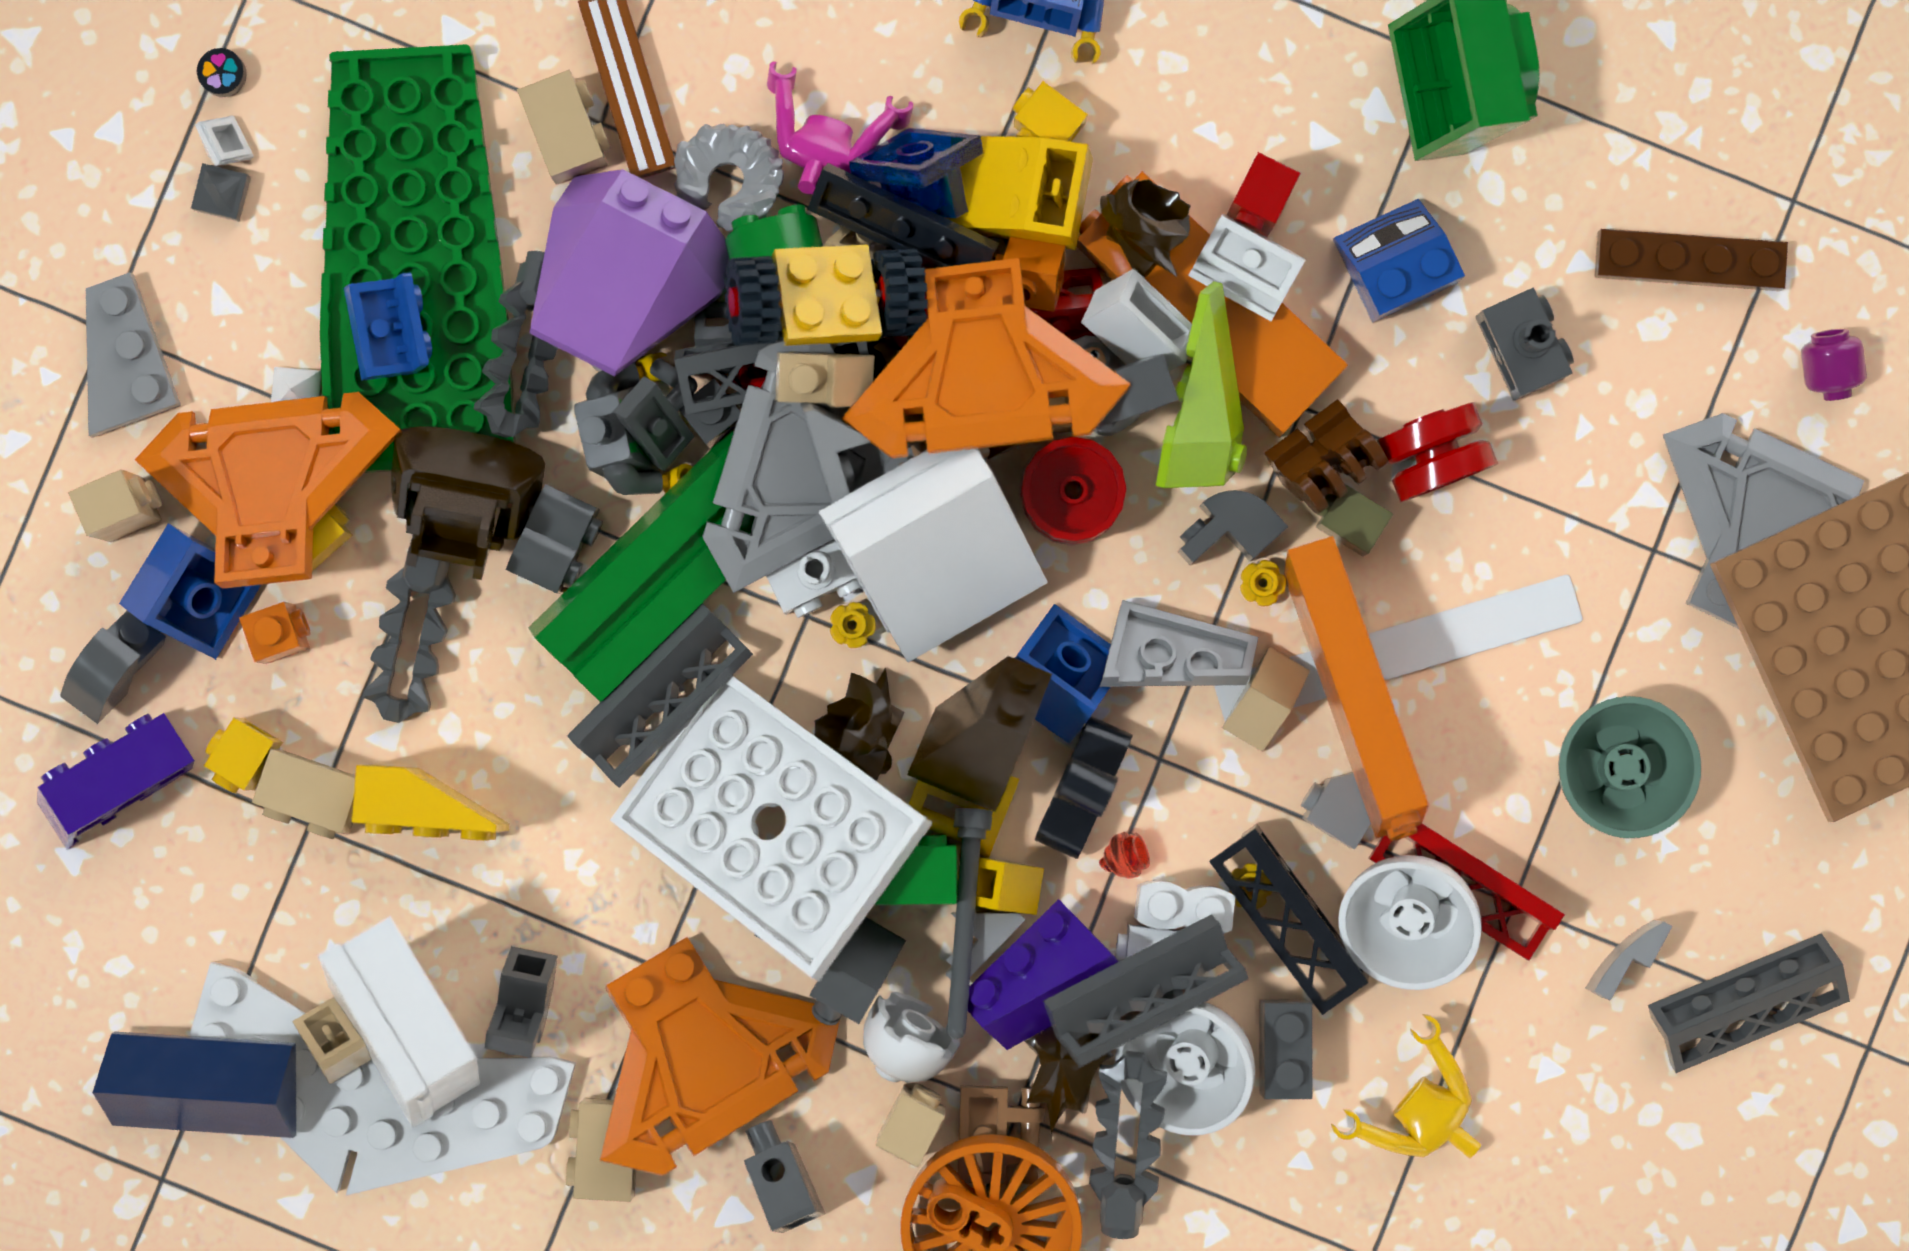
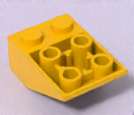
M954 136L939 215L983 236L1008 240L1010 237L1066 245V249L1076 250L1093 163L1089 145L1044 137Z
M356 765L352 823L365 824V833L402 834V826L413 827V836L449 837V829L461 830L460 839L489 841L496 840V832L509 831L508 822L420 768Z

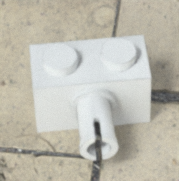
M834 539L766 575L783 613L787 615L794 611L797 618L823 607L820 601L822 597L837 591L839 597L842 598L862 588Z

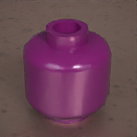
M1830 329L1810 335L1811 341L1801 349L1806 387L1810 391L1823 393V398L1827 401L1851 397L1852 389L1860 386L1867 379L1864 348L1861 340L1858 337L1850 336L1848 329Z

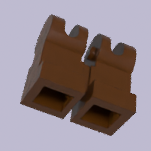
M1338 399L1304 423L1313 440L1312 443L1297 428L1264 453L1281 484L1301 502L1304 501L1317 515L1329 507L1325 499L1326 495L1334 494L1340 499L1348 493L1340 476L1342 472L1346 476L1349 475L1354 482L1360 484L1367 479L1363 470L1364 467L1372 466L1379 470L1389 463L1384 451L1375 438L1350 416L1347 408Z

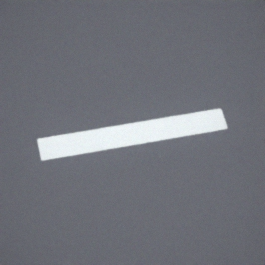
M1563 575L1375 631L1368 635L1384 680H1389L1581 622L1583 617L1569 575ZM1311 652L1288 657L1310 670L1293 708L1327 698ZM1257 667L1252 668L1249 680ZM1246 685L1214 686L1224 721H1226Z

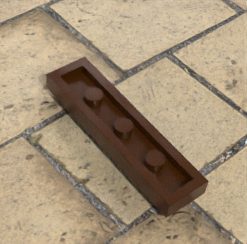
M1600 229L1597 232L1594 278L1782 291L1785 289L1788 242Z

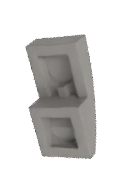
M1654 919L1627 936L1604 959L1585 989L1611 1001L1632 961L1644 967H1651L1672 926L1664 921Z

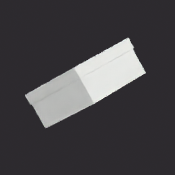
M978 448L928 454V450L819 511L887 633H891L907 663L1048 583L993 473L985 463Z
M391 916L342 945L338 943L317 955L328 988L363 1039L373 1063L413 1128L432 1117L433 1112L480 1084L475 1054Z

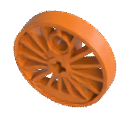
M986 1134L955 1141L935 1153L923 1165L907 1193L902 1209L900 1233L904 1251H924L956 1241L958 1242L946 1251H969L970 1249L971 1251H1024L1023 1248L1028 1251H1080L1082 1218L1077 1195L1069 1177L1050 1155L1022 1139L1005 1135ZM976 1153H994L990 1197L988 1196L975 1156ZM1003 1154L1022 1158L999 1199ZM964 1157L974 1188L964 1182L951 1167L950 1162ZM1031 1164L1045 1172L1044 1175L1014 1197ZM937 1171L943 1177L934 1184L927 1182ZM1054 1183H1056L1063 1196L1028 1205ZM918 1194L928 1199L927 1209L913 1208ZM944 1198H951L959 1202L961 1207L956 1211L948 1212L940 1208L937 1203ZM1061 1212L1056 1222L1034 1220ZM992 1222L999 1224V1226H994L991 1231L984 1229V1227H989ZM912 1223L931 1225L937 1231L915 1237ZM1034 1236H1044L1047 1238L1044 1242Z

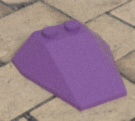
M623 169L574 176L553 208L529 333L616 376L719 299L726 288V267L729 266V255L725 243L726 238L707 211Z

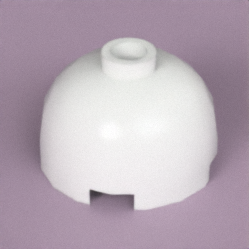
M892 992L888 999H883L881 995L878 996L864 1023V1048L875 1065L877 1073L891 1082H924L933 1078L951 1061L960 1046V1039H952L947 1033V1025L944 1028L938 1021L927 1015L933 1007L913 996L899 992Z

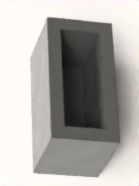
M1259 999V1094L1264 1099H1312V1003L1307 999Z

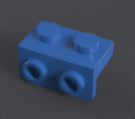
M410 272L401 273L394 279L354 283L344 287L362 381L416 374L428 366V359L432 355V344L428 332L422 330L419 314L423 308L422 293L419 286L413 284Z

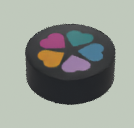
M211 49L200 58L197 65V77L200 84L214 96H233L242 89L246 82L247 71L244 62L229 49Z

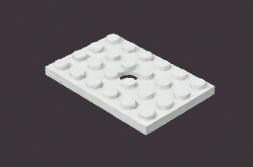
M733 675L665 742L610 819L611 822L810 978L818 982L932 824L922 814ZM781 806L786 815V824L783 831L774 839H760L758 837V826L755 822L758 814L765 807Z

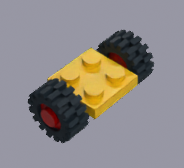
M868 245L775 249L771 257L731 258L728 261L729 266L726 267L727 278H725V287L727 294H725V302H727L726 318L729 319L728 329L729 333H731L732 342L736 346L776 343L781 326L784 346L878 341L880 337L912 336L925 323L927 318L924 311L928 305V300L925 299L927 283H924L926 274L924 267L921 268L922 258L918 256L916 249L881 250L874 252V258H870Z

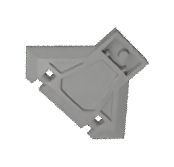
M782 337L776 340V343L769 344L758 351L754 366L768 370L763 388L752 385L747 387L713 500V504L726 507V511L721 525L707 521L702 536L733 593L834 539L819 513L820 510L833 503L823 479L801 404L799 402H778L775 400L777 352L835 354L830 344L784 346ZM816 403L842 417L852 407H830L826 403ZM871 442L837 452L838 455L847 453L855 481L847 483L849 493L877 479L914 456L911 446H908V457L892 459ZM744 514L755 516L750 533L740 530Z
M1722 413L1668 432L1662 436L1706 556L1703 567L1685 604L1739 629L1710 563L1859 495L1865 480L1758 429H1753L1748 440L1732 434L1737 419ZM1724 451L1739 457L1735 467L1720 460Z

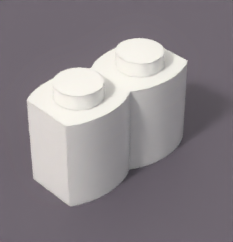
M1146 881L1137 885L1134 918L1148 927L1169 930L1184 925L1188 927L1212 914L1221 924L1223 933H1227L1232 930L1235 896L1214 886L1199 885L1183 889L1167 881Z

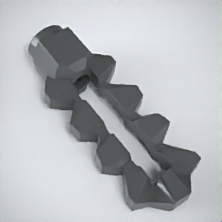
M542 251L527 252L525 262L519 265L515 284L500 295L499 303L512 313L514 317L492 329L491 341L501 348L503 352L501 356L489 359L485 363L482 372L495 385L476 401L474 405V410L487 416L491 432L505 438L513 437L526 428H539L540 409L536 394L547 392L549 386V376L544 369V361L554 359L558 350L554 345L534 335L532 336L528 353L529 363L524 369L520 386L522 393L516 403V414L504 409L503 401L506 393L509 391L510 385L508 380L511 367L517 357L516 346L521 326L526 319L525 311H534L545 253Z
M406 556L404 567L387 580L386 589L402 602L379 617V628L391 636L388 643L377 646L372 652L370 660L379 666L383 672L364 690L362 696L376 704L383 720L400 723L416 712L430 711L431 701L424 678L439 674L438 658L431 651V644L443 642L448 632L436 608L452 604L456 598V593L448 577L450 562L418 557L416 567L406 565ZM411 592L430 594L428 609L421 631L419 649L412 672L413 677L407 695L408 699L391 696L390 687L395 673V664L402 641V632L410 604Z
M1126 1051L1114 1064H1101L1099 1068V1079L1108 1098L1096 1101L1095 1110L1098 1121L1107 1130L1096 1132L1092 1149L1104 1166L1091 1169L1089 1184L1101 1202L1099 1215L1101 1231L1106 1236L1116 1239H1131L1139 1234V1227L1143 1222L1144 1205L1158 1191L1159 1177L1146 1171V1169L1161 1156V1139L1149 1134L1160 1127L1164 1118L1165 1108L1153 1103V1101L1164 1088L1167 1082L1168 1071L1154 1069L1143 1052ZM1137 1079L1139 1082H1143L1135 1179L1129 1174H1119L1114 1177L1122 1080Z

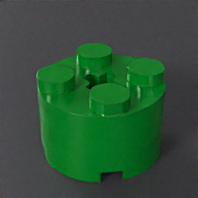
M801 204L784 207L778 211V215L759 219L758 215L739 217L732 221L733 231L725 239L729 259L771 257L775 249L823 247L816 217L807 214L805 206Z

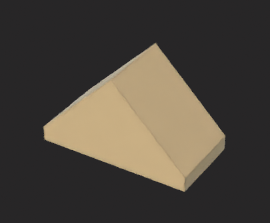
M1268 647L1222 728L1263 752L1292 711L1310 670L1273 648Z
M334 997L292 1021L329 1084L371 1060L363 1039Z

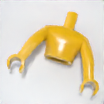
M1422 1014L1432 1023V1033L1427 1037H1420L1410 1028L1411 1035L1421 1044H1425L1448 1088L1446 1089L1443 1086L1434 1084L1426 1077H1422L1407 1092L1393 1111V1115L1403 1124L1406 1132L1409 1134L1407 1136L1362 1122L1355 1112L1350 1109H1343V1111L1354 1120V1126L1351 1130L1347 1132L1340 1131L1332 1123L1331 1127L1334 1133L1341 1139L1350 1140L1357 1137L1387 1151L1415 1157H1426L1449 1141L1470 1159L1478 1152L1482 1145L1460 1127L1472 1102L1470 1090L1459 1065L1439 1037L1441 1034L1440 1024L1429 1014Z

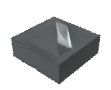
M202 163L191 209L196 212L240 222L251 177L245 173Z

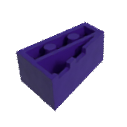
M164 713L152 719L150 714L136 719L125 727L127 735L113 743L108 738H105L83 752L86 759L69 768L66 763H62L41 776L43 784L37 787V804L67 850L79 842L77 839L79 835L100 823L102 826H105L117 818L116 813L138 800H145L193 768V757Z
M1058 899L969 986L968 1012L986 1032L1006 1050H1009L1052 1026L1043 1002L1044 1000L1120 961Z

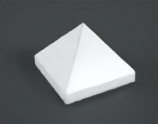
M234 115L200 121L195 124L207 156L215 166L247 161L254 157Z
M274 367L271 402L320 396L321 371Z

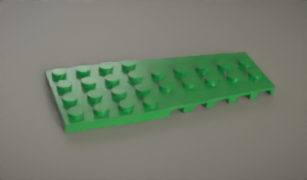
M461 44L331 52L329 54V61L331 62V89L328 90L327 106L330 109L329 137H326L328 173L324 191L326 228H323L322 247L325 251L324 273L321 275L319 331L322 396L327 397L328 409L340 408L344 393L359 392L400 429L417 426L442 427L488 435L516 443V436L505 438L493 434L487 416L474 410L475 402L495 385L482 372L483 367L489 359L499 357L503 352L501 348L491 341L492 329L508 321L509 315L508 310L499 303L500 295L505 292L473 50L469 45ZM410 272L413 284H417L422 293L423 308L419 314L422 330L427 331L431 339L432 355L428 359L429 364L416 374L362 381L344 287L354 283L394 279L401 273ZM511 367L508 380L510 385L509 391L506 393L503 403L505 405L504 409L514 413ZM340 427L329 428V435L340 433ZM394 441L364 473L391 471Z

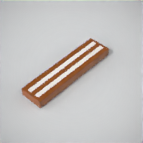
M579 0L578 5L629 172L642 179L675 169V157L627 0Z

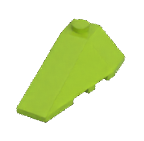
M1213 281L1199 294L1186 347V355L1193 358L1192 365H1187L1181 382L1178 381L1176 393L1179 402H1182V406L1173 426L1167 425L1156 481V486L1158 487L1224 486L1236 472L1240 473L1245 464L1247 446L1241 444L1244 425L1223 284Z

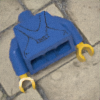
M973 0L972 8L963 11L959 17V26L962 31H964L969 17L974 15L981 17L982 23L977 32L978 38L985 35L989 28V21L985 15L987 6L991 7L989 15L1076 37L1077 29L1082 30L1081 39L1076 41L1071 49L1073 61L1077 62L1078 47L1081 44H1089L1093 48L1092 64L1099 59L1101 54L1100 46L1095 41V32H1100L1104 0Z

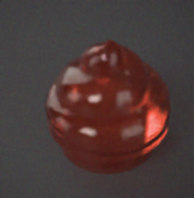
M1127 832L1113 835L1109 845L1104 849V857L1099 860V866L1102 869L1127 879L1140 876L1141 871L1150 866L1147 846L1140 834L1136 832L1130 835Z

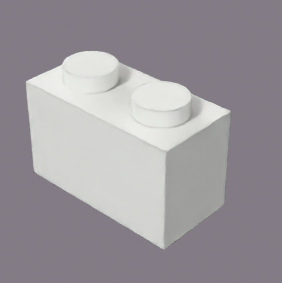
M1135 269L1095 290L1081 323L1126 365L1158 354L1164 355L1169 371L1186 363L1188 358L1186 347L1192 323Z

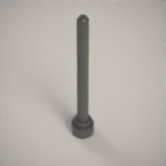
M955 808L953 828L958 829L957 837L962 838L947 1021V1033L952 1039H961L966 1033L981 840H986V831H991L993 811L984 809Z

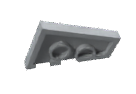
M129 272L86 288L88 436L94 438L181 406L135 275Z
M1122 600L1100 687L1247 685L1259 637Z

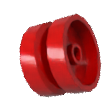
M1474 402L1447 411L1441 409L1404 424L1402 429L1377 440L1389 461L1388 464L1394 465L1415 458L1417 462L1416 465L1398 472L1392 479L1400 503L1445 487L1498 464L1489 441L1479 440L1459 447L1457 442L1476 433L1483 424Z
M1069 437L1052 441L1036 452L1025 469L1020 496L1024 515L1036 532L1052 542L1074 546L1092 542L1110 529L1123 509L1127 488L1123 469L1111 451L1094 440ZM1073 482L1074 487L1080 484L1083 490L1080 497L1077 499L1068 498L1064 492L1066 484Z

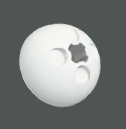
M1400 855L1371 865L1352 882L1343 897L1339 910L1340 936L1346 951L1353 961L1372 978L1396 988L1425 990L1444 985L1457 978L1468 968L1479 948L1481 917L1477 901L1471 889L1455 871L1431 858L1417 855Z
M1204 1002L1116 1048L1115 1062L1126 1051L1143 1052L1154 1069L1168 1071L1167 1082L1153 1103L1165 1108L1160 1128L1181 1135H1205L1219 1131L1239 1117L1252 1094L1255 1080V1062L1249 1040L1238 1023L1230 1015L1210 1003ZM1140 1012V1013H1139L1136 1017H1134L1132 1020H1134V1019L1138 1018L1139 1016H1141V1015H1142V1012ZM1137 1079L1122 1080L1121 1089L1124 1095L1140 1114L1143 1082H1139Z

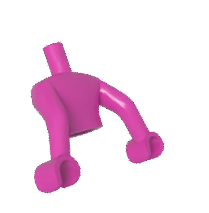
M772 61L769 65L767 87L775 94L776 131L779 151L783 158L804 168L798 188L805 194L814 193L821 171L827 163L854 174L870 157L879 141L890 128L901 130L910 124L913 102L909 101L908 107L905 109H897L892 105L893 96H888L884 112L864 130L853 147L851 143L853 135L851 127L831 117L811 115L806 118L804 125L795 132L792 91L794 90L797 68L792 67L791 73L783 75L776 72L777 62Z

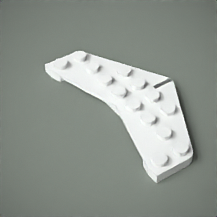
M217 962L210 963L190 1036L296 1043V1136L294 1138H280L335 1193L340 1191L351 1151L358 1153L346 1196L538 1150L547 1146L554 1139L559 1127L576 1062L554 1056L476 1058L480 1084L433 1112L432 1117L413 1128L372 1059L329 1084L292 1022L304 1015L305 1012L258 984L257 980L238 968Z

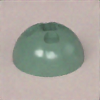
M1623 696L1608 699L1594 705L1580 715L1572 724L1561 745L1558 759V774L1561 789L1568 804L1585 823L1610 836L1627 839L1643 838L1655 835L1669 828L1689 809L1697 794L1701 780V757L1693 733L1674 711L1651 699ZM1610 762H1613L1612 769H1613L1614 775H1612V776L1610 775V774H1612V773H1611V769H1610V765H1611Z

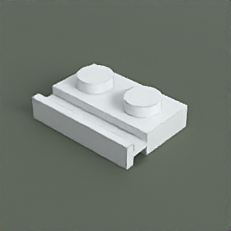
M1222 214L1188 276L1206 286L1213 281L1222 283L1224 296L1272 321L1306 259L1229 216Z

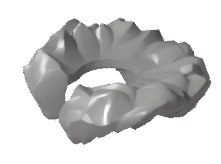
M705 124L698 130L696 136H693L688 142L681 141L677 145L674 159L677 180L674 186L677 191V197L703 210L708 209L712 205L708 202L707 198L712 173L723 165H734L741 169L744 182L736 195L719 204L717 226L724 228L726 231L733 230L732 221L739 217L758 215L759 219L767 216L776 201L779 188L784 180V171L781 169L783 160L779 158V151L771 146L770 138L763 137L760 131H753L747 125L739 128L733 124L727 127L725 124H718L713 127Z

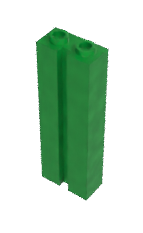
M732 430L528 627L533 637L560 664L562 663L599 702L605 699L726 580L702 536L707 521L721 525L726 511V507L713 504V500L734 434ZM744 514L740 530L750 533L755 516Z

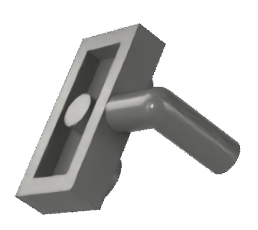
M659 358L652 363L650 373L673 387L668 395L665 396L656 383L643 377L614 409L613 413L650 462L665 471L695 436L677 413L684 403L676 367ZM688 376L693 395L697 390L698 384L693 377Z

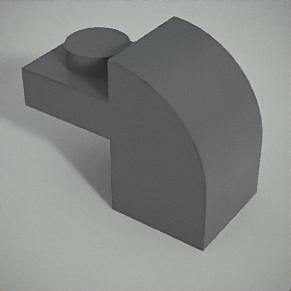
M1163 354L1152 355L1125 366L1111 369L1128 381L1131 387L1098 426L1121 421L1179 400Z
M1237 490L1224 491L1209 497L1199 506L1211 521L1206 525L1199 518L1180 536L1185 545L1177 552L1191 565L1225 534L1238 550L1251 561L1286 530L1288 525L1264 500L1256 495Z
M126 611L107 630L102 627L84 647L65 678L60 697L98 724L127 695L133 676L163 647L166 636L140 621L129 611Z
M511 946L501 972L497 1006L486 1032L485 1049L500 1051L509 1055L532 1057L536 1043L541 1041L547 1020L555 980L557 955Z

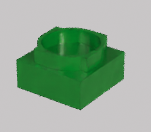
M1426 0L1388 24L1415 161L1465 155L1538 116L1535 103L1539 89V58L1530 12L1521 13L1516 7L1507 4L1506 0Z

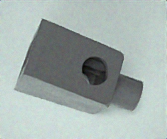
M772 1120L762 1122L747 1129L745 1132L755 1155L744 1160V1163L771 1231L785 1233L825 1215L826 1213L796 1145L789 1141L781 1143ZM782 1162L785 1173L779 1181L774 1182L770 1173L771 1168L775 1163Z

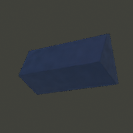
M115 1031L110 1035L92 1093L112 1126L294 1138L296 1136V1043Z

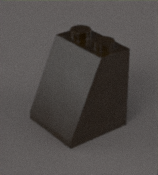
M1005 657L935 708L907 775L995 812L1029 735L1052 674L1013 657Z

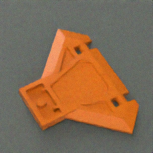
M1019 258L925 269L929 318L842 417V421L864 435L873 445L892 459L908 457L907 443L924 440L927 441L928 454L1052 440V425L1072 423L1073 437L1086 436L1095 430L1131 387V384L1025 306ZM1069 396V404L1050 406L1049 398ZM924 413V421L906 423L905 416Z
M359 392L343 394L340 408L328 409L327 397L318 396L211 409L208 423L196 424L193 411L177 413L135 458V461L216 536L214 583L224 589L312 579L314 526L395 440V436L401 433L402 430ZM340 427V433L329 435V428ZM207 442V449L196 450L197 443Z
M688 937L682 939L605 987L631 1031L600 1161L664 1176L677 1168L670 1154L686 1145L692 1155L696 1156L797 1093L798 1089L792 1078L807 1070L814 1081L826 1075L831 1064L839 1022L836 1025H826L818 1021L812 1013L814 1003L713 979ZM790 1044L796 1054L781 1062L776 1052ZM670 1119L675 1129L660 1138L655 1127Z

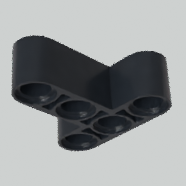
M1090 716L1034 838L1035 841L1078 859L1097 817H1102L1118 781V777L1115 776L1127 752L1133 734Z

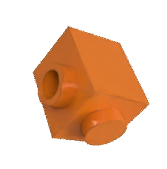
M1010 237L1005 254H997L995 261L1019 258L1025 306L1055 311L1064 281L1066 245Z
M281 602L239 617L253 660L256 663L268 664L310 649L306 637L311 634L309 624L302 609H296L295 604Z

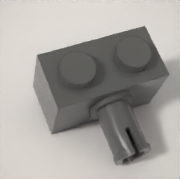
M1534 287L1483 309L1475 316L1513 401L1565 379L1573 373L1570 365L1574 363L1572 352L1563 338L1557 339L1556 332L1553 330L1551 323L1554 321L1552 308L1544 295L1538 297Z
M865 917L809 994V996L817 1000L812 1007L814 1017L823 1024L836 1025L843 1015L859 1024L907 940Z

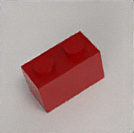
M1258 152L1227 216L1268 238L1301 173Z

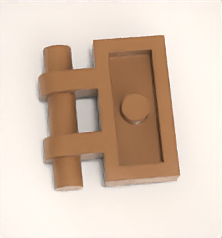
M960 1085L959 1140L986 1134L1007 1136V1122L1021 1123L1020 1139L1039 1148L1040 1123L1045 1122V1107L1040 1106V1103H1026L1032 1087H1022L1021 1105L1008 1106V1087ZM993 1152L975 1154L984 1184H991ZM1003 1154L1000 1184H1005L1006 1165H1018L1022 1158ZM964 1157L958 1158V1175L965 1183H972ZM1031 1164L1021 1183L1032 1184L1038 1179V1167Z

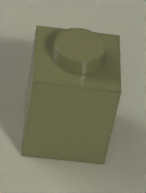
M1345 484L1348 493L1340 499L1334 494L1325 496L1329 507L1318 514L1321 516V519L1316 528L1330 537L1333 536L1335 540L1364 557L1370 553L1393 513Z

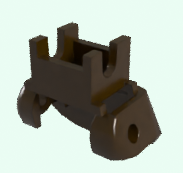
M421 426L401 429L402 432L395 436L391 491L393 508L397 518L406 519V533L413 534L407 553L406 565L416 567L418 557L430 558L474 567L472 578L482 580L490 549L500 551L504 546V539L514 541V539L521 536L526 527L533 507L542 491L545 471L543 457L533 450L514 442L463 430ZM509 503L512 504V507H511V508H507V506L509 505ZM496 507H499V508H501V509H500V512H499L498 520H497L496 527H495V531H494V534H493L494 522H495V515H496Z

